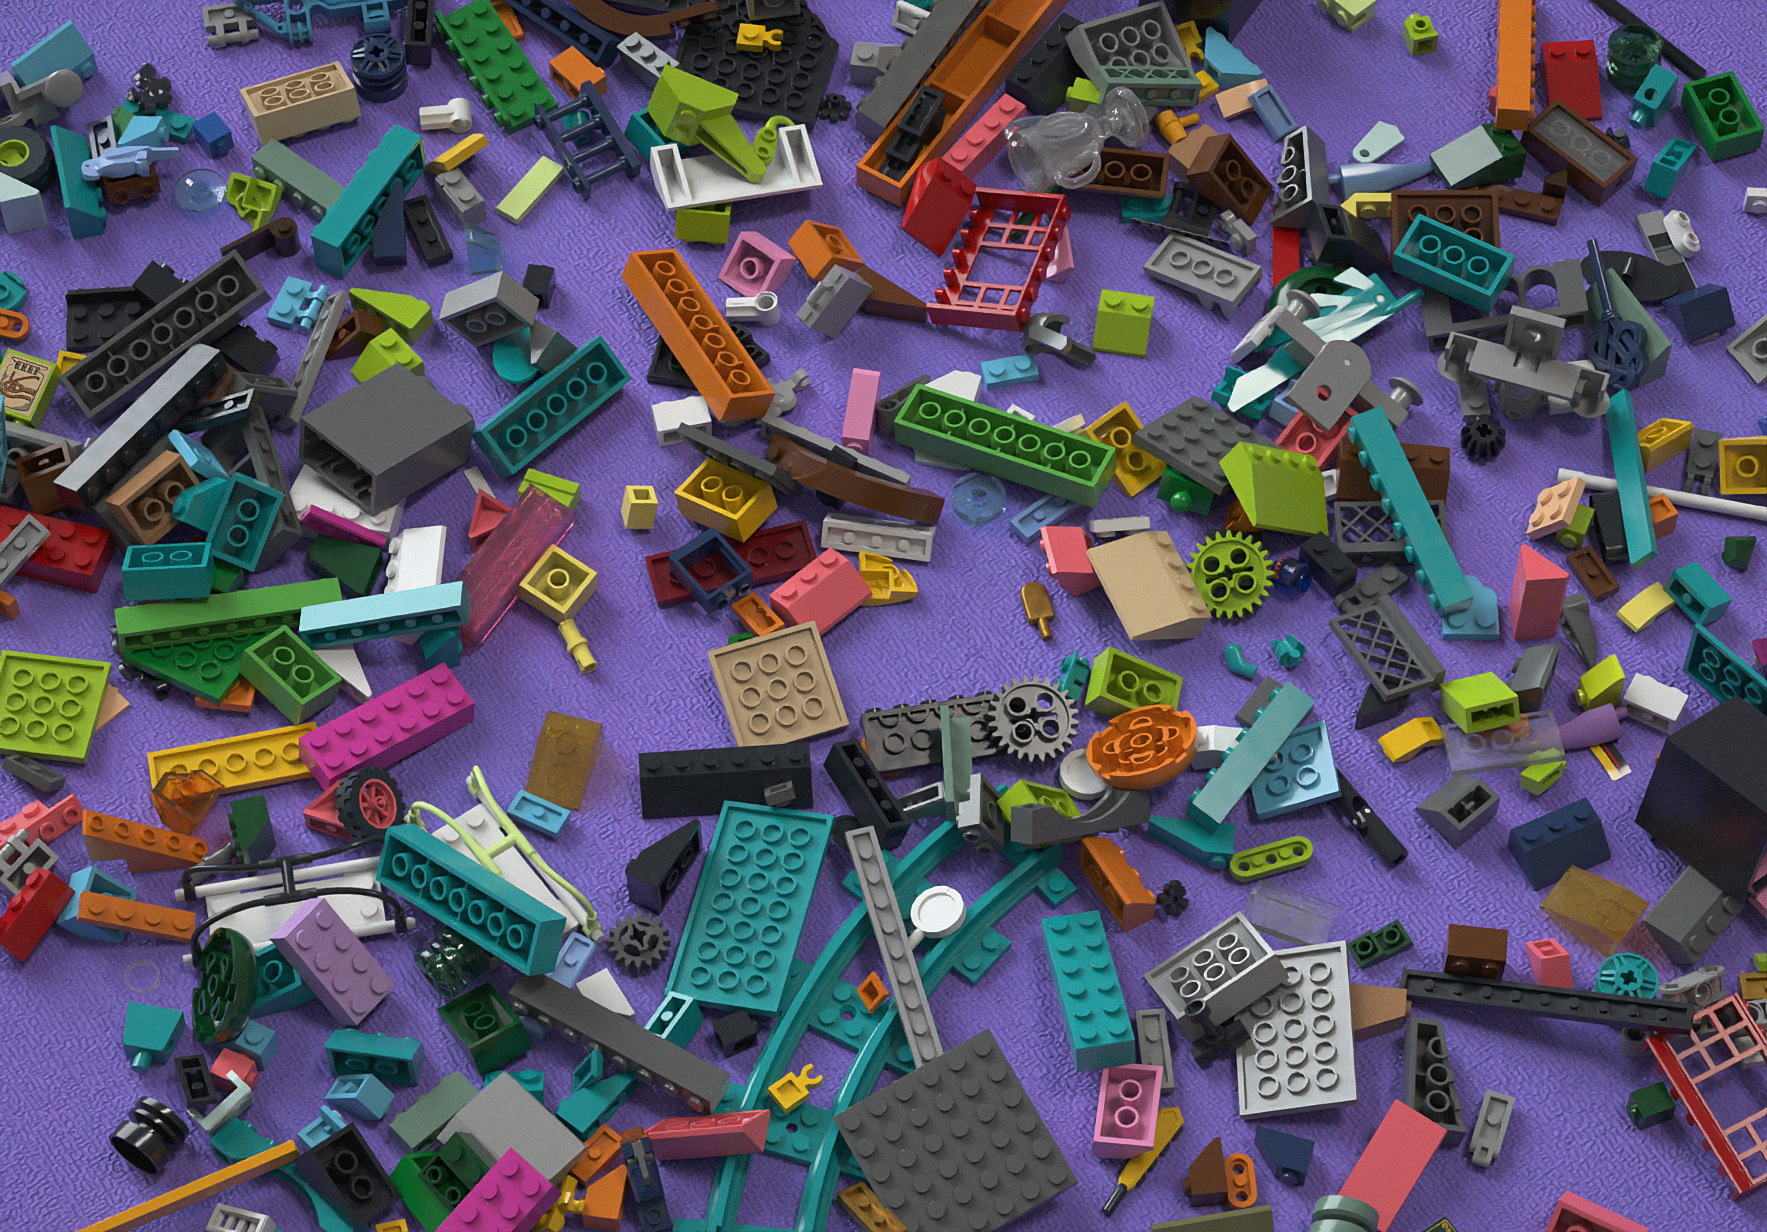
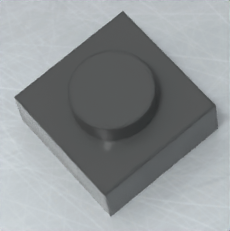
M792 781L764 789L768 807L773 805L777 808L790 804L792 802L791 799L796 798Z

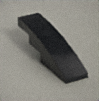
M925 85L921 86L897 126L898 132L886 150V159L879 168V173L897 182L901 181L918 158L945 101V94Z

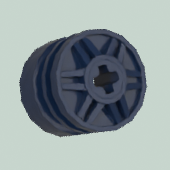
M372 33L355 42L350 51L354 86L358 94L367 101L386 103L395 100L404 93L408 86L404 48L395 37L384 33Z

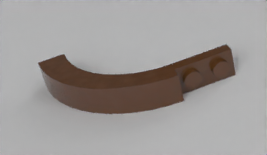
M569 0L579 12L603 29L625 38L637 32L648 41L675 38L677 36L674 27L685 29L691 27L692 22L699 20L710 22L716 20L717 15L723 14L721 4L717 0L653 16L627 14L610 7L602 0Z
M772 434L765 460L790 473V476L795 480L836 498L871 510L913 521L938 524L945 498L927 489L896 484L851 470L820 457L782 435Z

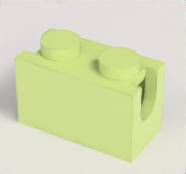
M1316 0V4L1322 11L1334 17L1341 26H1345L1353 33L1374 17L1376 0Z

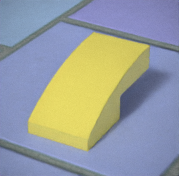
M1656 582L1625 604L1617 612L1616 616L1637 633L1653 624L1658 615L1673 608L1676 602L1663 590L1664 587L1659 582Z

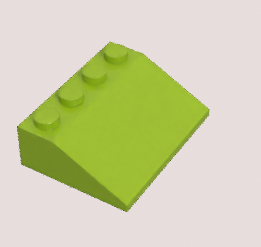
M1240 441L1219 462L1253 527L1313 537L1322 531L1327 537L1329 536L1324 479L1318 468L1319 464L1312 455Z

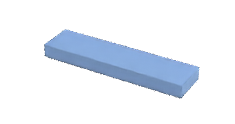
M572 931L558 954L555 971L546 973V976L573 990L599 948L598 943ZM527 1015L525 1017L519 1016L526 1033L542 1040L547 1029L541 1027L535 1019Z

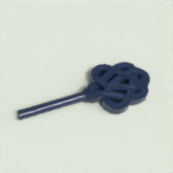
M1591 239L1587 241V246L1603 313L1600 321L1601 329L1588 340L1586 352L1589 359L1597 365V371L1610 374L1609 387L1632 391L1637 386L1640 377L1649 368V359L1645 352L1647 331L1640 323L1630 320L1623 321L1620 314L1614 309L1597 239Z

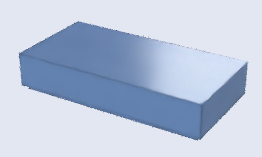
M1271 83L1247 98L1275 142L1299 127Z

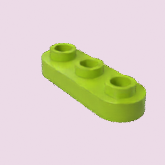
M1294 836L1244 850L1233 855V859L1230 860L1229 871L1231 876L1237 881L1249 882L1298 868L1311 861L1313 846L1307 838ZM1300 852L1302 856H1295L1293 853ZM1267 860H1274L1275 863H1274V864H1269V863H1267L1266 861H1267ZM1245 867L1248 871H1241L1239 868Z

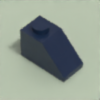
M1257 1125L1254 1144L1274 1177L1289 1185L1299 1184L1304 1186L1313 1157L1315 1142Z

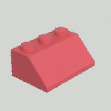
M830 547L772 592L769 598L774 613L786 626L790 628L815 620L819 635L821 636L870 598L873 593L851 562Z
M1566 1190L1557 1203L1546 1232H1649L1650 1229Z

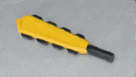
M1178 1107L1160 1108L1157 1116L1154 1149L1131 1157L1128 1163L1122 1164L1118 1171V1186L1101 1209L1105 1215L1111 1216L1126 1193L1144 1183L1146 1172L1154 1170L1158 1164L1157 1158L1164 1156L1170 1149V1141L1177 1140L1183 1132L1184 1120Z

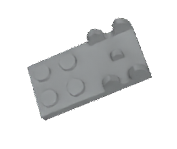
M1173 231L1143 266L1144 274L1197 294L1202 306L1208 311L1217 302L1221 306V311L1228 319L1235 315L1238 303L1250 288L1258 286L1263 277L1261 266Z

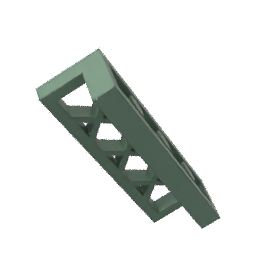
M1097 66L1096 74L1103 83L1098 98L1102 105L1196 106L1202 83L1191 67Z
M949 705L940 706L946 817L947 820H956V816L959 814V802L969 801L967 789L970 787V775H973L970 718H950Z

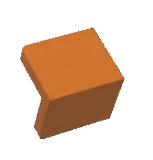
M1664 493L1649 499L1655 538L1657 540L1674 532L1679 513Z

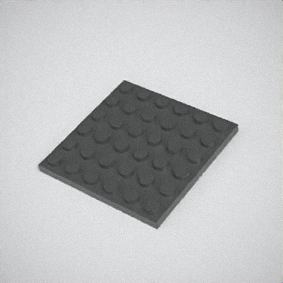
M989 1028L832 1117L883 1208H888L908 1228V1232H995L1079 1184Z

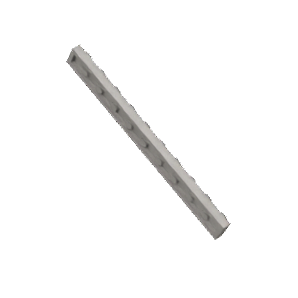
M874 826L845 832L847 845L917 1069L944 1054Z

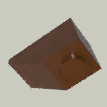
M358 309L353 311L337 325L326 353L327 359L332 361L360 356L369 341L384 332L382 319Z
M1215 1137L1188 1167L1187 1178L1182 1180L1184 1197L1190 1198L1191 1207L1227 1204L1228 1187L1221 1137Z

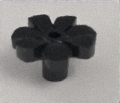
M828 94L826 95V101L822 102L820 115L825 120L830 117L831 122H838L839 117L842 120H847L849 118L848 111L852 109V104L850 101H846L844 95Z
M1171 880L1170 883H1166L1163 886L1164 893L1157 895L1158 904L1166 905L1165 914L1167 916L1179 917L1182 914V908L1188 907L1189 900L1183 898L1187 892L1185 887L1181 886L1182 883L1179 880Z

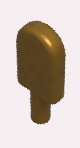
M1029 582L1022 587L1020 592L1027 621L1030 625L1038 624L1042 640L1050 641L1053 635L1048 621L1054 620L1055 613L1048 591L1039 582Z

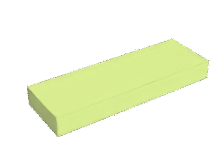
M542 156L496 207L497 214L518 225L565 173L564 167Z

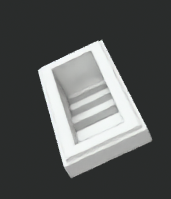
M218 1203L205 1230L207 1232H245L248 1224L251 1223L247 1232H274L276 1224L267 1215ZM226 1214L229 1215L225 1226L221 1227ZM237 1219H240L235 1230H232Z

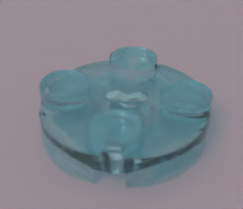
M969 473L956 481L952 491L951 505L955 514L962 520H965L968 525L979 526L980 524L995 520L1004 512L1006 491L1000 480L992 475L986 477L980 476V473ZM977 494V496H984L985 498L981 502L974 501V495Z

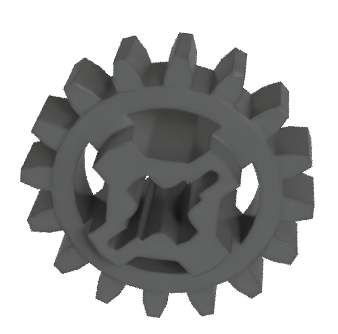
M637 911L635 918H632L627 913L626 921L623 922L617 919L616 928L609 929L610 937L607 938L610 958H615L616 966L624 963L625 971L627 972L632 967H636L637 974L641 973L642 967H646L650 972L652 971L653 963L661 966V956L668 957L669 955L667 947L671 946L670 937H668V927H663L662 919L660 918L653 921L652 913H649L646 918L642 917L640 911Z

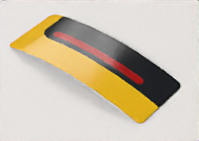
M1612 742L1588 746L1602 763L1613 781L1631 773L1630 767Z

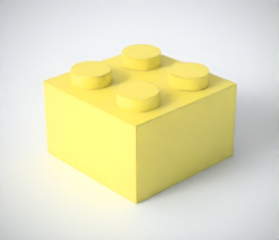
M554 544L549 547L519 584L521 599L559 624L567 619H573L599 587L597 572Z

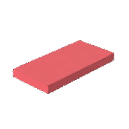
M1395 1099L1338 1195L1356 1198L1375 1208L1380 1215L1377 1229L1381 1232H1388L1448 1133V1130Z

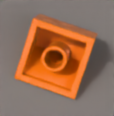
M806 220L787 242L793 250L794 257L804 265L806 274L814 281H823L835 264L851 272L862 268L866 264L841 228Z

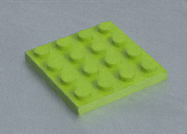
M2 650L0 656V754H21L31 758L86 764L113 670L111 662Z

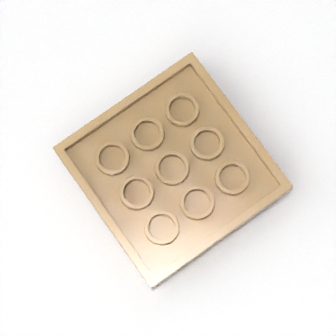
M815 620L707 651V657L737 747L797 743L849 727V722Z

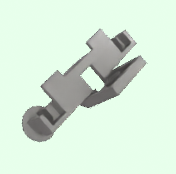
M65 68L19 88L8 70L0 73V92L2 90L13 113L0 119V129L12 126L21 127L30 118H32L37 127L60 117L56 107H72L81 99L84 89L82 80L76 73Z

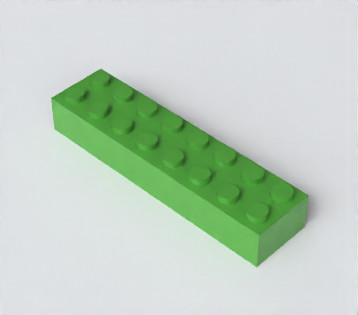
M919 383L915 385L894 420L896 443L1092 508L1096 507L1117 469L1115 447Z

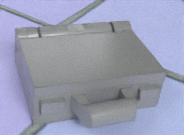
M835 264L823 281H820L806 298L807 301L796 315L809 328L835 339L874 288L857 273H853Z

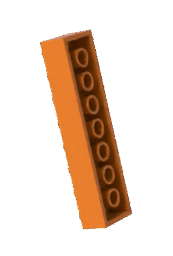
M673 248L631 252L621 274L622 279L718 420L724 422L764 417L775 396L774 390L678 251Z

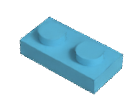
M1033 353L980 363L986 390L1039 380V372Z
M520 789L507 810V816L558 839L571 818V811Z

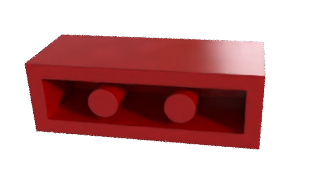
M38 867L36 871L27 877L26 885L19 894L10 900L9 908L0 918V949L10 957L24 962L75 891L51 871Z

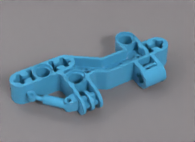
M232 0L239 7H244L245 12H251L257 16L256 20L275 32L278 37H289L291 45H294V41L300 40V43H304V39L314 42L311 18L315 14H322L332 19L363 14L366 34L391 31L388 10L401 9L408 5V0ZM281 2L285 6L287 21L278 23L263 11L258 12L252 5L257 6ZM294 5H301L303 7L298 12L290 10Z

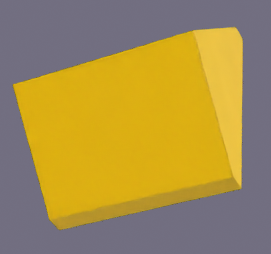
M1661 418L1637 432L1645 473L1650 472L1689 449L1694 429L1692 422Z

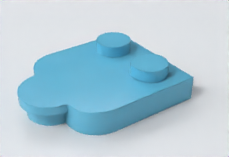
M1464 575L1474 596L1471 606L1441 618L1442 640H1498L1499 620L1496 594L1491 589L1482 587L1478 578Z

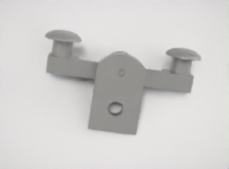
M1297 289L1289 290L1286 293L1290 303L1286 308L1278 312L1267 327L1271 329L1277 325L1293 339L1283 349L1304 366L1306 370L1284 398L1325 433L1333 427L1348 406H1351L1359 414L1382 406L1394 430L1400 426L1409 414L1406 409L1410 404L1415 406L1423 404L1424 399L1419 388L1411 381L1402 377H1393L1389 380L1392 391L1387 395L1370 380L1372 376L1370 362L1365 352L1359 346L1346 340H1331L1326 343L1303 323L1307 317L1313 319L1320 317L1321 310L1314 298ZM1318 387H1323L1328 391L1327 401L1318 398Z

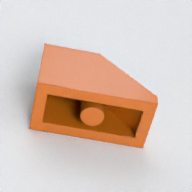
M624 1164L587 1187L586 1197L580 1198V1201H586L582 1213L578 1214V1216H582L585 1228L614 1232L620 1231L629 1186L628 1174Z

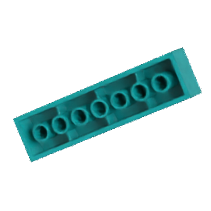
M415 824L387 827L376 881L527 976L555 971L567 920L565 916Z

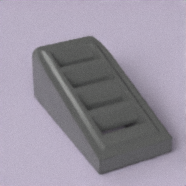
M944 781L895 797L909 820L946 815Z

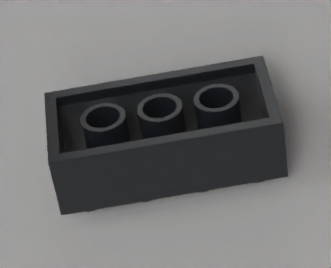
M1063 12L1006 77L1005 93L1024 104L1026 110L1036 115L1053 116L1066 101L1069 86H1074L1077 77L1084 79L1087 76L1075 61L1065 38L1075 27L1085 23Z

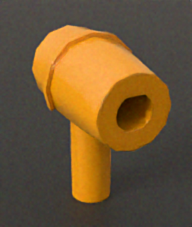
M1172 110L1161 112L1155 119L1160 134L1164 136L1171 146L1175 143H1180L1188 136L1184 127L1200 122V117L1197 113L1178 118Z

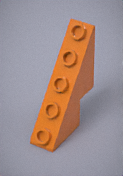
M87 809L83 810V838L91 862L126 859L130 873L189 868L201 862V857L208 852L206 840Z

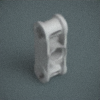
M1721 965L1703 966L1697 971L1659 985V992L1662 994L1663 1000L1695 1004V1010L1715 1001L1727 998V991L1724 990L1722 976L1725 974V968Z

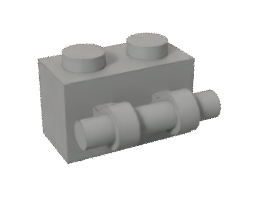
M23 828L15 836L11 835L5 841L7 844L0 850V872L3 874L0 877V890L10 899L20 893L26 885L27 877L36 871L38 867L50 871L60 858L39 838L28 848L24 842L30 835ZM14 852L19 853L21 856L12 866L6 863Z

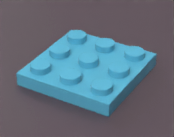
M1325 720L1295 728L1278 750V760L1270 761L1252 783L1251 787L1256 812L1260 820L1342 796L1329 731Z

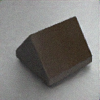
M1562 169L1544 179L1542 195L1563 199L1564 203L1568 171Z

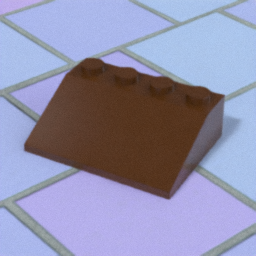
M1391 190V275H1401L1393 271L1394 252L1418 214L1501 249L1497 190Z

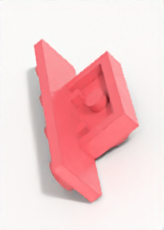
M71 794L50 809L37 800L26 805L20 813L11 819L2 821L0 823V850L7 844L5 841L11 835L15 836L21 828L30 835L24 842L29 848L37 838L47 845L82 821L84 809L77 796ZM14 852L6 863L12 866L21 855Z

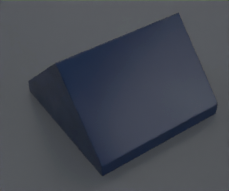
M1709 283L1662 301L1663 307L1687 343L1726 330L1736 324L1727 287Z

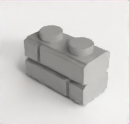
M454 167L448 172L445 171L435 178L437 196L453 216L459 220V223L465 230L470 229L487 218L485 200L458 167Z

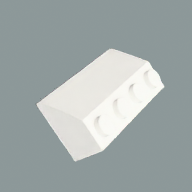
M439 525L404 529L397 538L394 537L391 540L388 550L391 553V559L386 569L388 585L384 590V594L441 584L447 527ZM424 632L388 638L413 645Z

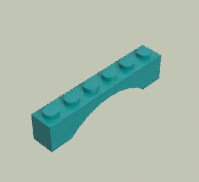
M232 1116L209 1140L213 1155L228 1166L276 1147L277 1144L269 1137L263 1139L256 1133L257 1131L251 1123L246 1120L241 1122L235 1116ZM294 1161L266 1173L284 1180L306 1197L316 1212L321 1232H368L370 1230L368 1221L354 1229L309 1185Z

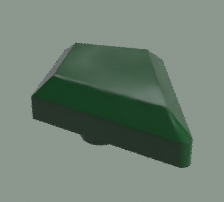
M1726 537L1724 552L1721 554L1724 564L1741 572L1747 571L1757 537Z

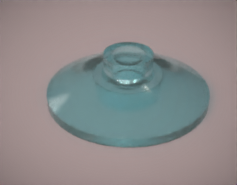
M210 169L191 170L182 175L174 187L177 203L182 208L191 212L210 211L219 206L227 194L224 178L219 173Z

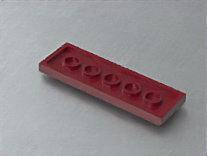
M805 520L755 531L744 543L731 537L724 538L753 571V586L793 577L817 558ZM675 550L645 557L646 568L658 608L694 600L693 596L669 570L668 555ZM713 553L687 570L708 595L736 578L735 574L716 553Z

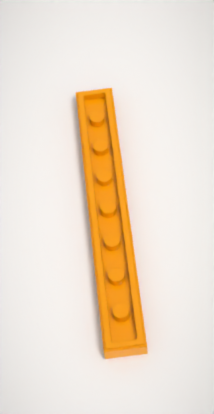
M293 1140L287 1141L76 1232L131 1231L288 1164L302 1154Z

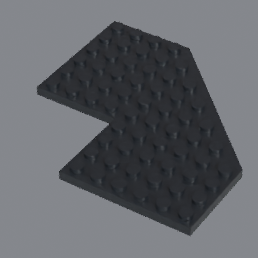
M712 0L602 1L612 8L648 15H660ZM717 0L721 4L723 14L717 15V19L710 22H702V20L692 22V26L685 29L675 60L681 64L684 72L738 93L731 114L768 121L774 116H784L795 125L805 124L806 129L814 130L839 54V44L835 38H831L826 31L825 25L816 14L811 12L805 0H800V14L752 21L749 20L746 0ZM740 23L766 26V32L775 29L783 31V40H774L781 42V51H772L768 47H763L762 52L737 50L736 43Z

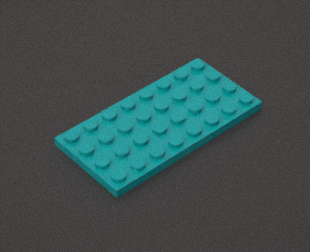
M724 800L665 990V998L670 991L694 997L697 1005L702 1007L735 1012L744 1009L749 1014L779 1017L831 840V831L836 822L834 815Z

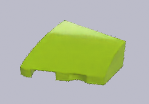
M231 172L225 198L231 205L236 206L237 213L243 219H247L253 226L252 231H255L270 222L284 187L246 174Z

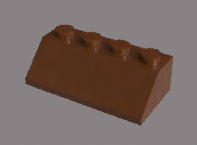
M1065 143L1059 188L1165 199L1170 154Z
M1341 437L1335 455L1336 501H1381L1382 497L1379 491H1375L1371 485V474L1368 468H1364L1359 460L1358 452L1360 451L1356 443L1352 444L1349 438ZM1400 443L1426 499L1444 500V506H1446L1450 475V447Z

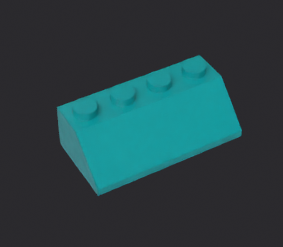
M56 125L50 126L65 210L73 240L104 234L103 223H107L105 208L99 207V203L104 202L101 187H96L95 185L96 182H100V179L84 180L81 171L83 162L93 159L91 146L88 147L86 137Z

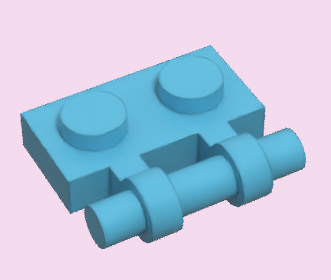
M288 276L267 315L268 323L293 330L296 322L301 323L299 329L303 332H309L311 326H314L318 320L317 314L326 302L330 291L329 287L320 285L318 291L313 293V284L311 282ZM310 304L309 308L303 311L305 305Z

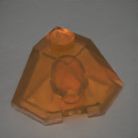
M191 770L190 773L176 774V771L165 772L149 795L162 824L173 832L190 836L225 786L204 770Z

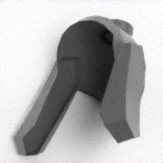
M1054 312L1036 313L1024 324L1021 345L1027 353L1050 352L1054 350L1086 365L1091 364L1097 359L1093 348L1060 334L1062 324L1069 325V317Z

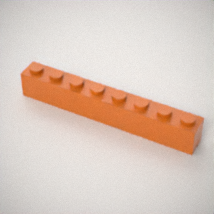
M1498 0L1495 129L1527 131L1528 120L1533 121L1535 105L1530 104L1534 103L1535 88L1530 87H1534L1535 71L1531 70H1534L1535 67L1534 52L1536 38L1531 37H1535L1536 22H1533L1536 16V0Z

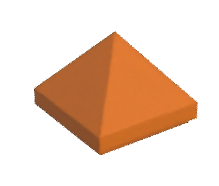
M872 972L856 990L870 1013H874L889 996L888 991L876 972Z

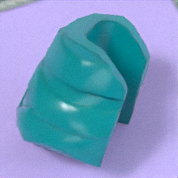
M1294 634L1287 635L1283 641L1276 639L1270 642L1279 665L1286 668L1296 667L1301 662L1306 651L1305 644L1301 643Z

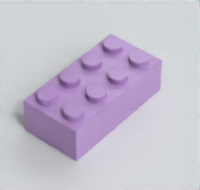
M325 898L308 899L269 938L341 1025H358L396 985Z

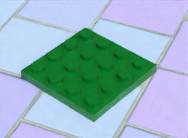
M275 630L130 650L123 654V660L131 666L220 706L243 677L238 670L244 650Z

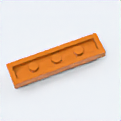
M82 891L76 922L189 944L194 932L196 913Z

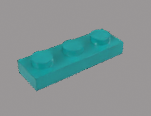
M126 97L121 107L135 116H145V108L138 106V102H130ZM156 108V116H163L164 124L169 129V139L187 144L194 133L192 123L196 122L197 119L163 108Z

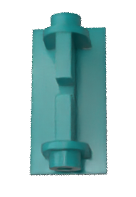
M1079 649L1069 657L1065 656L1059 666V671H1061L1060 678L1054 682V684L1060 683L1058 687L1059 692L1068 690L1065 699H1074L1073 706L1078 704L1083 689L1074 684V682L1083 685L1090 670L1088 659L1084 657L1077 658Z

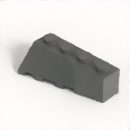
M1307 125L1285 137L1280 162L1283 166V171L1277 178V185L1280 187L1278 196H1275L1273 200V206L1276 209L1275 215L1270 216L1269 224L1271 226L1306 228L1316 203L1330 205L1325 142Z

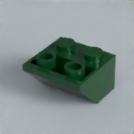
M264 794L230 802L232 813L227 814L239 864L259 863V860L268 859L276 848V842ZM259 870L247 871L248 878L255 877Z
M455 1131L417 1176L452 1213L498 1161L472 1133Z

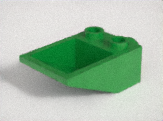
M1167 464L1162 474L1156 498L1169 502L1171 508L1177 513H1186L1191 510L1208 517L1218 494Z

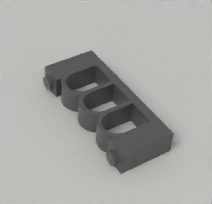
M1580 258L1553 262V268L1546 265L1529 267L1522 272L1520 277L1513 274L1503 290L1515 293L1519 297L1521 307L1527 309L1526 294L1532 287L1537 285L1551 286L1556 290L1559 306L1533 311L1566 319L1564 330L1590 326ZM1419 284V287L1424 292V297L1421 300L1429 351L1445 349L1451 331L1489 342L1505 339L1510 314L1490 317L1489 313L1483 311V319L1452 323L1451 307L1458 299L1424 284Z
M257 404L253 416L209 428L200 439L202 445L210 449L230 478L235 472L253 479L257 477L258 481L285 494L255 568L256 572L262 573L303 536V532L262 406ZM248 447L249 453L235 465L238 455Z

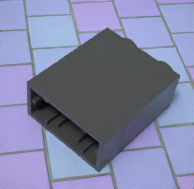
M398 362L301 417L299 459L371 515L375 516L470 460L472 432L475 430V421L471 412L464 405L453 404L436 391L428 378L425 376L417 377Z

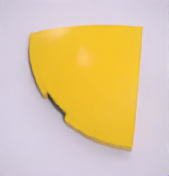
M859 551V574L873 593L861 606L893 604L918 596L916 582L906 569H902L901 574L899 569L892 565L891 559L879 554Z

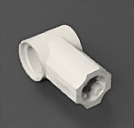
M455 98L450 100L448 105L419 108L422 130L449 128L453 132L463 133L472 127L471 104L467 99Z
M765 291L757 294L756 297L727 298V322L758 321L763 326L775 325L780 319L777 296L772 292Z

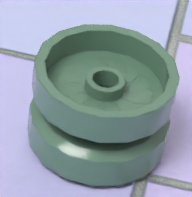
M1339 1195L1324 1196L1315 1201L1312 1214L1313 1224L1310 1225L1309 1232H1376L1380 1215L1368 1203L1356 1198Z

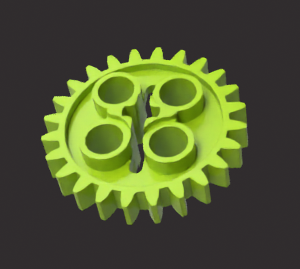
M1227 530L1226 538H1222L1219 532H1216L1215 541H1212L1208 536L1205 537L1207 545L1204 547L1197 543L1200 551L1199 554L1190 552L1194 563H1186L1185 565L1189 570H1192L1189 574L1210 614L1217 611V618L1221 620L1224 613H1227L1230 621L1233 620L1234 613H1238L1239 617L1244 619L1245 610H1248L1253 615L1254 610L1252 606L1256 604L1262 608L1263 604L1260 598H1270L1265 589L1274 588V584L1268 581L1269 578L1275 577L1274 571L1267 570L1274 565L1272 560H1265L1270 555L1268 550L1259 552L1263 546L1262 543L1259 541L1252 545V535L1243 540L1241 531L1237 533L1235 538L1230 530ZM1245 553L1247 557L1244 563L1234 564L1232 562L1234 555ZM1215 560L1220 563L1217 571H1206V565L1210 561ZM1249 567L1254 568L1251 572H1242L1248 569ZM1229 570L1233 572V580L1228 581L1226 578L1227 571ZM1208 579H1217L1210 584L1206 583ZM1252 579L1254 581L1253 587L1250 590H1241L1240 584L1243 580ZM1221 586L1227 588V593L1223 598H1215L1213 596L1216 588Z

